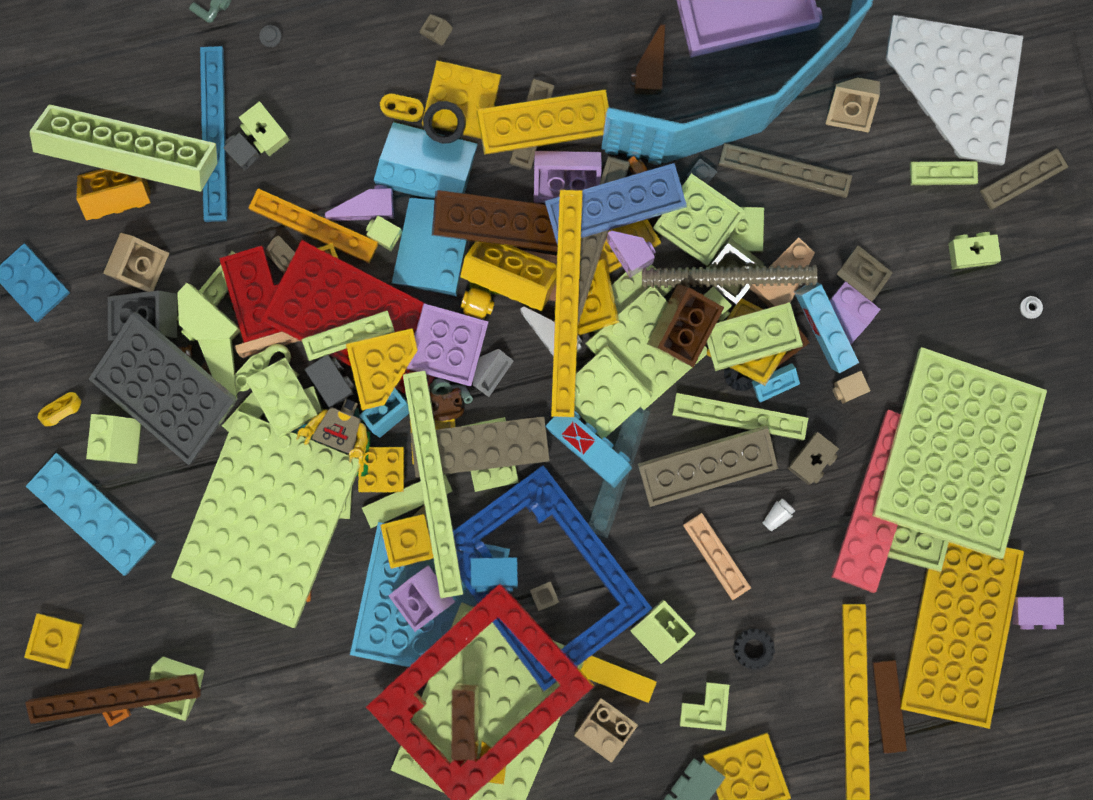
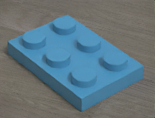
M26 244L18 248L0 265V284L35 322H39L70 294L69 290Z

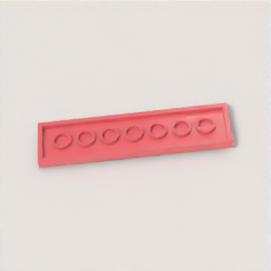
M887 410L831 576L872 593L877 591L898 526L892 522L872 516L901 415L891 410Z

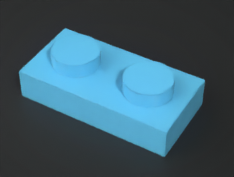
M791 363L774 371L766 386L755 380L752 381L757 399L759 402H762L799 385L800 382L796 368Z

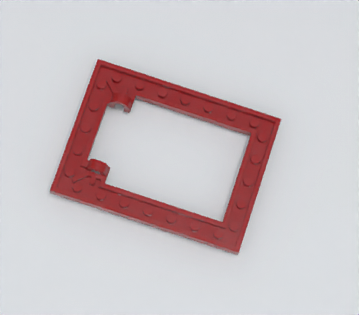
M499 584L371 701L366 708L450 800H469L589 692L594 685L513 596ZM499 617L560 685L479 759L452 760L450 763L411 720L427 704L417 691Z

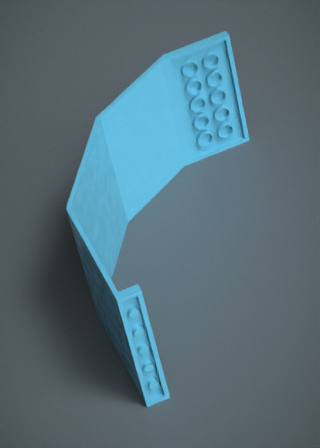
M853 0L848 23L777 94L686 124L608 108L601 149L605 150L607 154H626L627 158L633 156L637 160L644 158L648 159L649 163L660 165L661 162L668 163L762 132L847 47L870 9L872 0Z

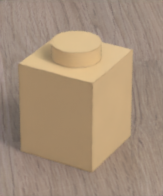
M862 371L833 383L835 386L833 393L838 401L841 400L842 404L870 392Z

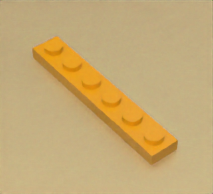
M257 189L249 206V210L327 245L333 243L334 248L369 264L379 244L368 237L261 189Z

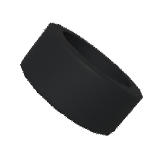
M439 101L432 104L426 110L423 118V127L426 134L433 141L442 144L452 143L463 135L466 127V118L463 111L456 104L448 101ZM439 110H450L457 117V128L448 136L437 134L432 127V118Z

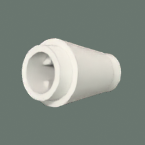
M782 498L779 502L776 501L762 523L770 531H773L793 517L792 514L795 510Z

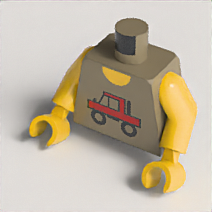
M346 398L341 411L332 407L329 410H323L313 417L305 428L300 429L296 437L298 440L300 436H305L304 444L307 445L312 436V439L349 453L350 463L353 458H359V465L363 463V454L368 443L366 426L362 423V419L353 416L358 403Z

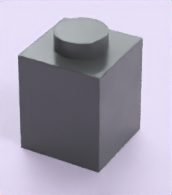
M240 133L229 137L225 142L226 145L223 147L244 171L261 157Z

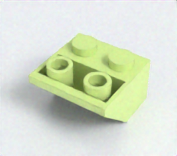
M664 600L656 605L630 630L661 664L695 635L693 630Z

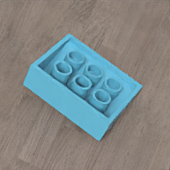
M393 122L379 159L374 182L376 186L384 185L388 189L391 188L395 191L430 200L435 199V191L437 190L465 194L478 144L461 139L452 143L442 144L433 141L426 134L425 130Z
M410 198L392 284L457 297L468 240L431 236L434 200Z

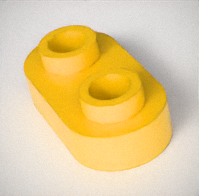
M387 94L380 101L381 111L387 117L416 122L423 117L424 108L418 99ZM395 104L396 107L395 109L390 110L388 109V105ZM411 108L417 109V112L415 114H410L409 110Z
M74 392L67 393L43 407L38 413V419L44 426H54L68 415L76 413L80 408L81 399Z

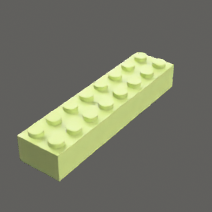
M50 104L30 130L32 148L35 153L200 192L217 166L216 143Z

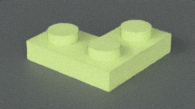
M706 682L704 705L681 704L680 726L725 731L729 684Z

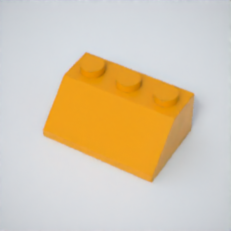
M107 169L77 175V201L86 220L99 219L105 215L121 213L127 209L140 208L150 204V189L145 178Z

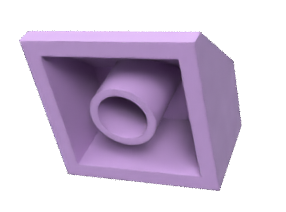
M616 231L608 233L606 241L629 278L653 264L656 252L649 241L646 243L641 237Z
M844 282L829 300L850 345L881 310L847 282Z
M429 565L389 595V598L414 632L455 603L452 597L440 598L437 576Z

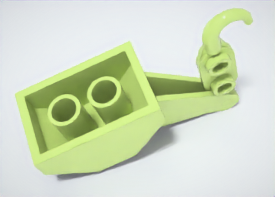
M186 283L178 292L179 325L183 328L181 332L189 340H198L212 377L236 398L239 391L250 389L246 378L268 367L271 356L275 352H282L288 363L290 362L291 355L288 348L282 344H273L266 348V350L250 357L235 374L232 340L241 332L240 328L193 285Z

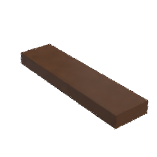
M896 660L872 662L883 753L907 751L902 709H900L901 699Z

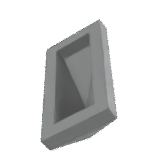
M499 349L479 357L473 377V386L489 397L514 360Z

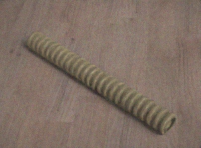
M785 265L784 268H780V266H777V268H773V266H770V268H766V266H763V268H759V266H756V268H752V266L745 268V266H742L741 269H738V266H735L734 269H731V267H727V269H724V267H720V269H717V267H713V269H710V267H706V269H703V267L696 269V267L692 269L686 267L685 270H682L679 267L678 270H675V268H671V270H668V268H664V270H661V268H657V270H654V268L650 270L644 268L642 270V286L644 288H647V286L654 288V286L668 288V285L675 288L677 284L685 285L686 287H689V285L696 287V285L703 287V285L710 287V285L714 287L721 285V287H724L725 284L731 287V284H735V287H738V284H742V286H745V284H749V286H752V284H756V286H759V284H763V286H766V284H770V286L784 284V286H787L788 283H791L794 286L795 283H798V285H802V283H806V285L813 283V285H816L817 283L816 265H813V267H809V265L802 267V265H799L797 268L794 265L791 268Z

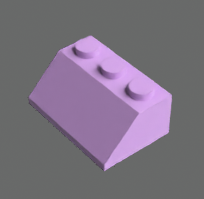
M535 151L534 203H545L547 200L560 197V190L581 191L600 184L601 152Z

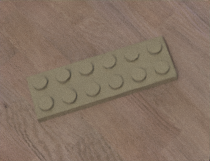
M544 417L436 430L443 475L550 462ZM410 433L415 468V477L419 478L420 474L413 433Z
M767 426L638 463L650 507L778 469Z

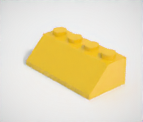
M475 242L465 256L460 277L542 311L556 284L557 265L513 246Z

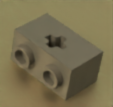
M814 433L789 465L788 469L808 485L813 482L818 483L824 475V472H822L827 464L831 466L837 459L838 455L835 453L839 448L820 433ZM810 456H819L817 458L819 464L816 463L812 465V458Z

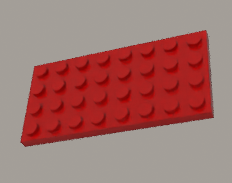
M301 240L261 321L302 342L301 339L388 311L395 332L413 329L415 336L421 310L425 303ZM347 348L328 354L351 366ZM406 369L404 374L415 373L416 371ZM426 374L429 388L434 376ZM402 375L395 388L406 394Z

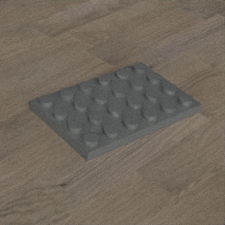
M137 312L130 315L89 378L93 384L188 465L195 461L238 400V398Z

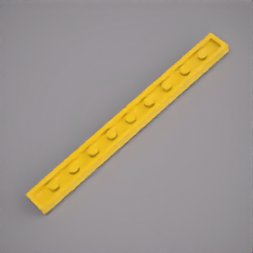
M560 190L551 413V416L574 417L583 197V191Z
M842 604L846 800H870L866 604Z

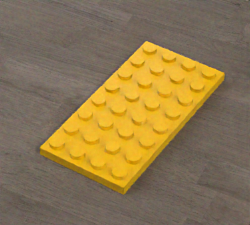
M949 542L941 572L927 568L900 709L990 729L1024 551L1006 547L1004 558L997 559Z

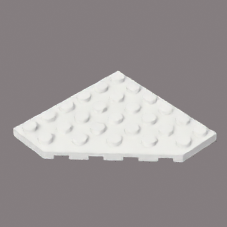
M893 15L886 61L898 73L900 80L918 100L917 103L926 115H929L936 124L935 127L953 147L958 158L997 165L1005 164L1023 36Z

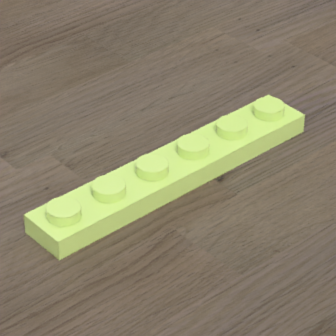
M676 393L672 416L746 430L767 426L769 433L772 435L805 440L808 418L679 393Z

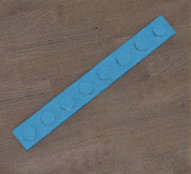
M222 46L200 47L202 140L216 143L217 166L203 188L204 221H227L226 151L223 148L226 145L224 49Z

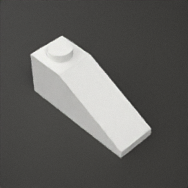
M522 307L520 312L554 357L555 322L526 307ZM578 335L577 352L581 350L580 343L582 342Z

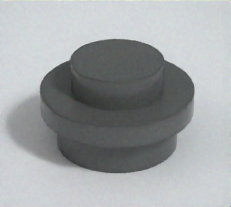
M273 25L263 27L259 34L261 43L266 47L277 46L282 38L280 30Z

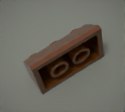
M677 284L647 345L694 368L724 307L689 287Z

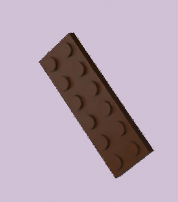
M441 190L435 191L431 236L558 252V245L546 205Z

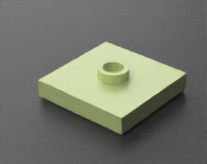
M740 207L746 213L729 237L749 252L762 253L764 208Z

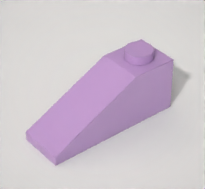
M375 186L374 189H369L325 213V217L330 221L375 220L377 216L383 219H394L393 192L387 186Z

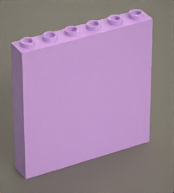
M676 0L690 57L817 29L822 20L820 7L817 8L815 0Z

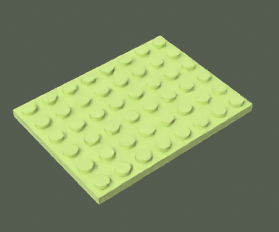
M921 347L917 354L872 516L997 559H1003L1047 390Z
M237 411L175 566L172 578L289 627L296 628L360 468L359 459L353 458L350 463L348 454L311 439L309 444L305 445L306 437L300 436L297 440V434L293 432L278 438L269 422L242 411Z
M461 602L451 628L474 607ZM491 623L428 681L421 697L427 704L413 716L412 721L451 763L452 689L455 684L478 685V755L476 758L479 759L482 741L489 747H492L560 684L556 682L543 692L493 623ZM554 641L560 649L565 647V645ZM584 661L577 666L580 670ZM560 718L506 766L504 785L487 783L469 800H526ZM401 746L391 771L443 792Z

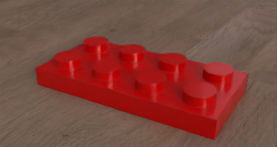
M263 246L219 258L244 343L282 332L261 321L275 293L273 288L275 286Z

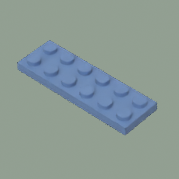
M669 164L581 190L583 191L581 238L686 208L687 204L675 164ZM560 197L545 201L557 245Z

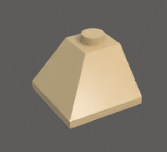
M855 78L836 84L826 125L869 133L880 96V82Z

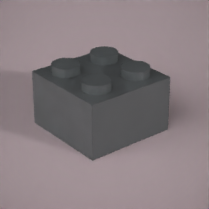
M326 355L305 369L330 408L338 409L343 405L345 398L352 400L356 397L354 392L357 389L348 376H343L342 372L345 370L335 357L332 359L329 355Z

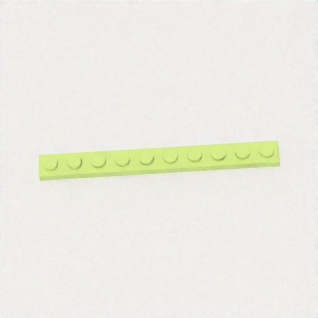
M426 371L403 374L440 598L463 595Z

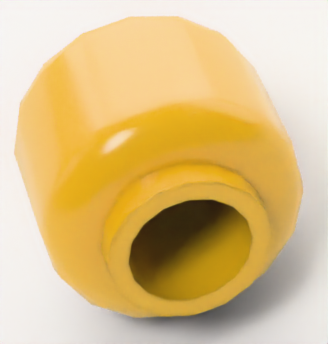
M471 288L469 292L465 291L460 308H463L465 315L482 320L486 314L491 315L495 302L491 301V294L489 292Z

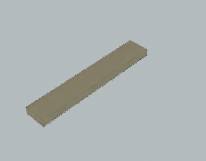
M724 143L719 161V166L846 198L852 179V175Z

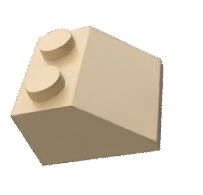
M120 233L103 274L143 291L151 292L154 291L169 253L134 236Z

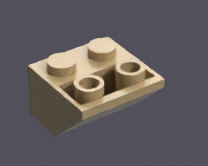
M600 698L574 732V736L612 763L638 724Z

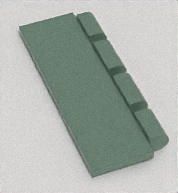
M693 759L684 771L685 774L691 777L690 780L681 775L671 789L677 795V798L668 793L664 800H710L725 779V776L704 760L700 763Z

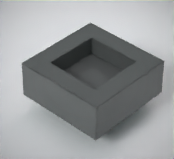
M699 159L686 178H689L692 173L708 185L717 174V171L702 159Z

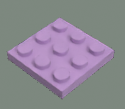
M423 304L414 336L418 351L406 369L416 372L426 371L427 375L471 386L488 321Z

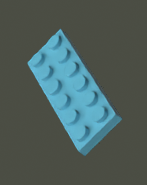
M56 453L26 485L32 493L124 576L134 568L156 543L154 539L59 453Z

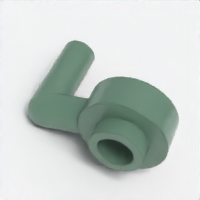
M211 0V8L208 12L193 2L189 10L208 23H211L219 11L228 8L231 0Z
M438 378L429 386V392L437 395L451 393L453 388L459 387L464 402L469 404L473 401L471 394L464 384L451 385L448 380Z

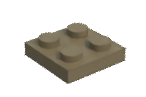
M857 246L840 268L837 275L872 302L890 278L892 272L860 246Z

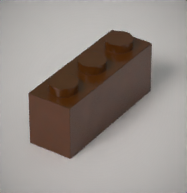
M455 684L452 689L451 760H475L478 755V685Z

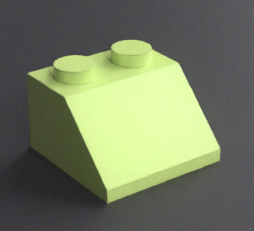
M91 414L86 459L137 464L141 424L133 418Z
M162 657L152 666L149 680L196 673L199 687H201L204 670ZM196 698L143 707L186 721Z

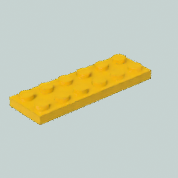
M606 90L478 109L476 113L484 155L603 136L606 114L609 108Z

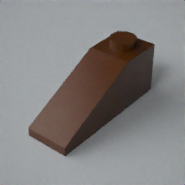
M660 25L639 61L636 72L631 73V87H635L634 94L661 95L665 25Z

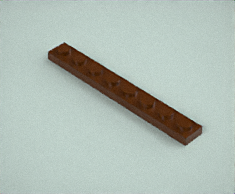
M194 673L29 699L25 704L30 723L33 724L194 699L201 696L197 675Z

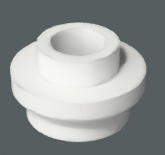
M1030 296L1022 300L1020 311L1024 317L1033 319L1042 313L1043 305L1038 298ZM1030 303L1035 305L1034 311L1029 309Z

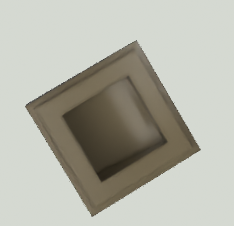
M430 14L419 33L435 43L443 45L453 28L446 20Z

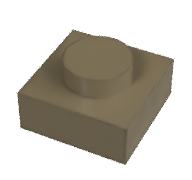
M551 581L530 590L538 611L559 603Z

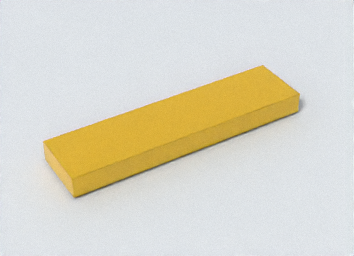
M594 656L587 658L581 667V672L589 680L649 703L657 681Z

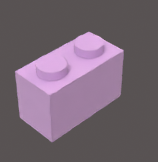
M1015 597L1012 611L1013 624L1020 625V629H1034V625H1042L1043 629H1057L1056 625H1064L1063 597Z

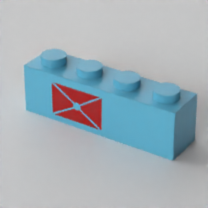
M809 283V285L794 291L831 369L841 373L859 363L822 285L816 283V285Z
M574 411V417L554 416L546 425L548 431L615 488L632 469L629 464L630 459L621 451L616 453L612 449L614 445L607 438L603 437L600 439L595 434L597 430L587 422L584 425L579 420L581 416L576 411Z

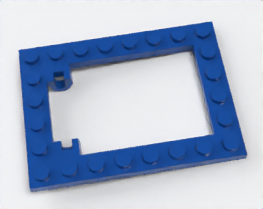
M542 466L453 531L460 576L464 586L476 602L479 603L490 592L477 593L476 589L471 588V559L481 557L493 558L488 548L480 540L525 507L529 512L532 511L535 514V520L538 524L552 515L619 603L618 607L561 649L578 666L652 610V608L550 473ZM497 617L492 622L543 692L556 683L555 678Z

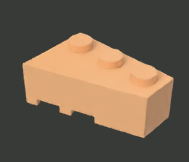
M798 238L771 266L773 268H777V266L784 268L785 265L788 268H791L792 265L795 268L799 265L805 267L810 264L815 252ZM788 283L787 286H784V284L777 286V284L770 286V284H766V286H763V284H759V286L752 284L749 289L769 308L791 303L795 295L794 291L798 289L799 285L798 283H795L794 286L791 283Z

